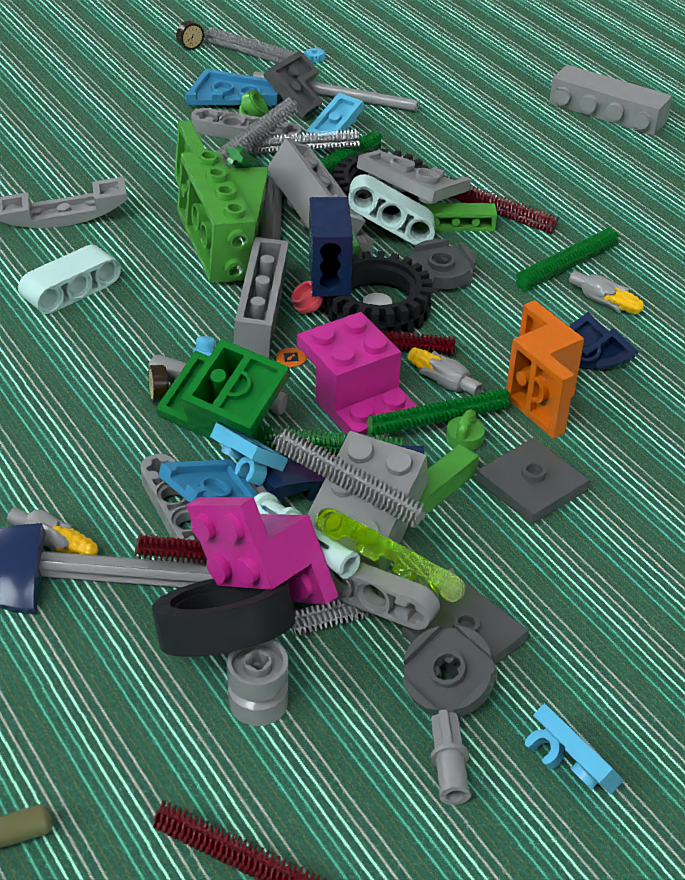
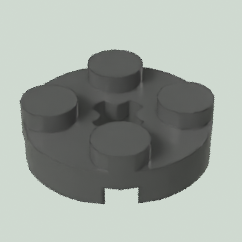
M427 240L418 243L414 247V253H409L408 257L412 259V265L418 262L423 266L422 271H428L429 279H432V293L439 292L441 289L467 287L472 283L475 270V256L468 247L460 243L458 249L449 246V240Z
M455 625L456 628L442 629L441 626L433 627L417 636L405 652L403 661L405 664L404 686L413 702L424 712L434 716L439 714V710L447 709L448 712H455L460 719L463 715L479 708L491 694L498 678L493 654L484 638L471 628ZM456 662L460 664L457 669L459 674L455 678L440 679L443 675L439 669L442 664L446 663L449 666L454 665Z

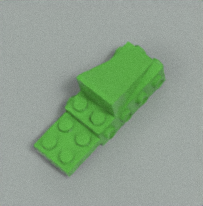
M178 121L174 176L179 186L178 214L209 283H232L245 280L254 238L259 237L262 226L268 169L267 167L230 168L229 164H225L220 152L204 148L201 134L196 132L191 121Z

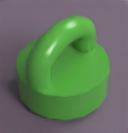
M251 89L242 95L239 114L262 117L268 113L267 103L258 91Z
M469 409L463 416L453 418L448 422L446 440L451 447L455 448L460 444L473 451L482 446L485 427L480 420L476 419L475 410Z

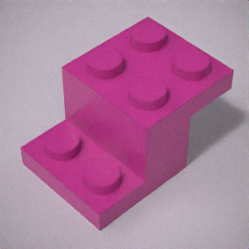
M362 312L348 315L339 320L297 334V346L316 366V402L345 434L349 433V431L363 435L368 434V426L366 424L368 416H377V414L390 413V411L394 412V410L399 411V409L403 411L404 408L406 410L407 408H416L417 405L399 387L401 351Z
M198 497L186 504L191 518L192 531L199 539L205 553L208 572L218 586L273 590L288 580L292 602L328 604L338 597L309 515L260 514L254 497Z

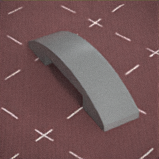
M124 177L94 181L92 182L93 193L34 203L30 202L28 192L0 197V222L20 227L51 228L90 221L112 211L128 199Z

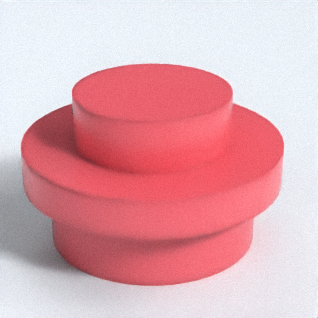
M311 281L299 284L291 295L293 307L300 314L316 311L322 305L324 296L312 297Z

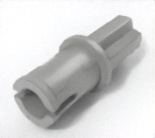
M447 709L439 710V714L431 718L434 750L431 752L430 758L432 764L437 767L440 801L448 805H458L468 801L471 797L465 764L469 760V751L462 743L458 715L455 712H448Z

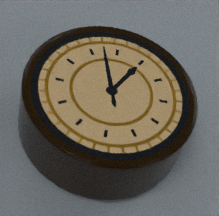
M185 21L177 29V42L188 50H195L204 40V30L194 21Z
M149 365L148 382L152 403L160 402L169 390L168 374L164 365Z

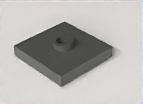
M535 438L528 440L477 470L476 481L531 525L586 492L590 483L587 477Z
M464 581L438 599L440 603L439 613L425 629L415 630L403 626L402 636L412 643L417 636L433 627L441 626L442 629L456 628L455 625L466 626L480 634L487 642L493 654L495 665L525 643L529 632L528 629ZM457 662L452 666L446 663L440 666L454 678L459 674L457 669L460 664Z

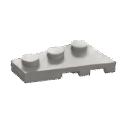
M380 150L362 154L358 157L357 168L367 172L369 176L377 180H384L393 184L392 187L398 191L409 192L418 196L419 201L427 204H435L437 201L469 191L472 180L464 176H460L457 180L443 177L445 170L435 167L432 169L414 168V161Z

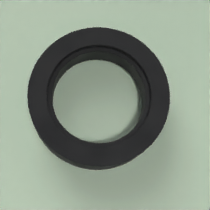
M208 579L171 591L157 599L152 605L160 650L173 656H210L250 648L279 637L290 630L295 624L288 580L273 590L218 586L214 579Z

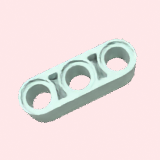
M359 175L352 180L348 199L351 209L413 245L433 239L435 235V221L433 213L428 208L372 176ZM365 189L372 196L362 199L356 195V192ZM388 206H396L400 209V212L390 215L384 209ZM416 222H424L428 227L424 230H416L412 225Z
M87 245L25 274L19 282L18 292L43 314L54 313L112 285L121 273V266L116 259L97 245Z

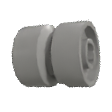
M270 640L250 648L229 652L227 656L229 709L233 716L241 723L251 726H266L276 722L284 715L288 707V655L284 647L275 640Z

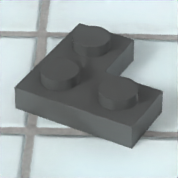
M301 50L268 68L263 75L284 100L289 97L292 101L295 100L297 102V115L301 119L316 111L323 103L306 84L313 80L320 71Z

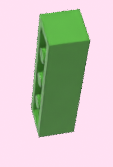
M417 202L433 213L435 231H495L497 219L495 203L427 204ZM424 222L414 223L416 230H424L428 227Z
M459 444L428 469V483L421 496L419 508L422 504H425L424 512L427 511L428 514L477 474L479 455Z

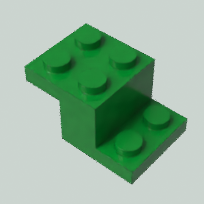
M221 339L210 356L196 350L194 351L156 407V411L159 417L217 443L219 442L210 437L216 422L252 437L290 378V368Z

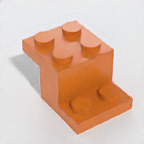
M534 300L523 305L519 337L514 338L512 341L506 389L509 391V401L554 439L565 434L570 402L575 394L584 338Z

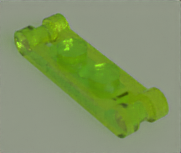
M327 507L320 510L317 514L316 525L329 538L336 540L347 536L357 542L353 548L356 552L375 562L382 555L395 562L391 569L393 572L408 580L415 582L419 575L428 580L431 590L446 601L455 602L464 595L465 584L463 580L438 564L335 508Z

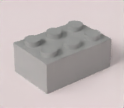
M349 431L337 457H340L339 462L344 459V463L349 462L348 467L350 464H353L352 470L356 466L357 471L362 469L361 474L366 471L365 477L368 474H371L370 479L372 476H375L374 482L376 479H379L378 484L384 481L383 487L385 484H388L387 489L393 486L392 492L394 489H397L396 494L402 491L401 497L403 494H406L405 499L411 496L410 503L415 499V505L420 501L428 483L426 454L353 431ZM325 478L307 514L311 519L313 527L346 548L357 552V555L360 556V562L387 571L408 525L406 522L398 520L397 517H393L388 512H384L379 507H375L370 502H366L361 497L352 494L353 492H349L344 487H340Z

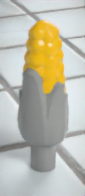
M574 270L570 275L569 282L582 288L583 294L588 299L610 307L618 314L621 311L638 314L644 308V302L629 292L630 287L619 285L600 274L587 276Z
M415 347L408 352L407 359L420 370L419 374L431 378L445 389L453 392H462L464 390L474 396L482 392L483 383L471 378L469 370L461 363L444 357L436 351L431 353Z
M14 507L7 516V522L13 525L42 523L46 532L43 546L49 547L56 552L98 554V546L92 539L74 530L71 524L59 520L48 512L34 510L29 514Z

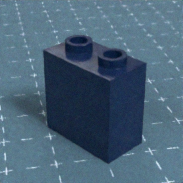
M310 197L309 264L312 297L351 296L353 232L348 197Z

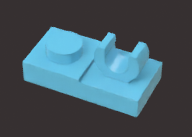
M338 93L306 130L308 136H310V132H312V136L314 132L317 135L318 131L319 135H321V131H323V135H325V131H327V135L329 131L332 134L333 130L334 134H336V130H338V134H340V130L342 134L344 130L347 133L352 123L355 124L357 117L364 110L363 101Z
M216 422L210 435L211 438L223 445L221 452L239 460L235 468V474L246 478L247 482L261 486L267 475V466L283 472L288 461L287 457L251 436Z
M545 703L533 714L545 729L532 732L527 737L525 745L534 753L542 744L550 743L551 750L542 759V762L550 770L556 768L562 762L565 750L577 761L570 769L591 790L599 783L612 794L623 783L624 780Z

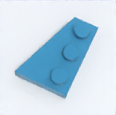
M205 69L185 94L186 105H240L242 95L251 89L258 91L263 96L267 106L278 105L282 97L265 78Z
M233 459L162 462L158 473L162 480L188 502H192L198 497H256L258 495L252 485L246 481V478L235 474L236 464Z

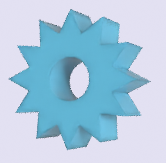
M311 47L304 51L305 56L313 64L315 62L319 63V61L324 62L326 59L325 50H321V48Z

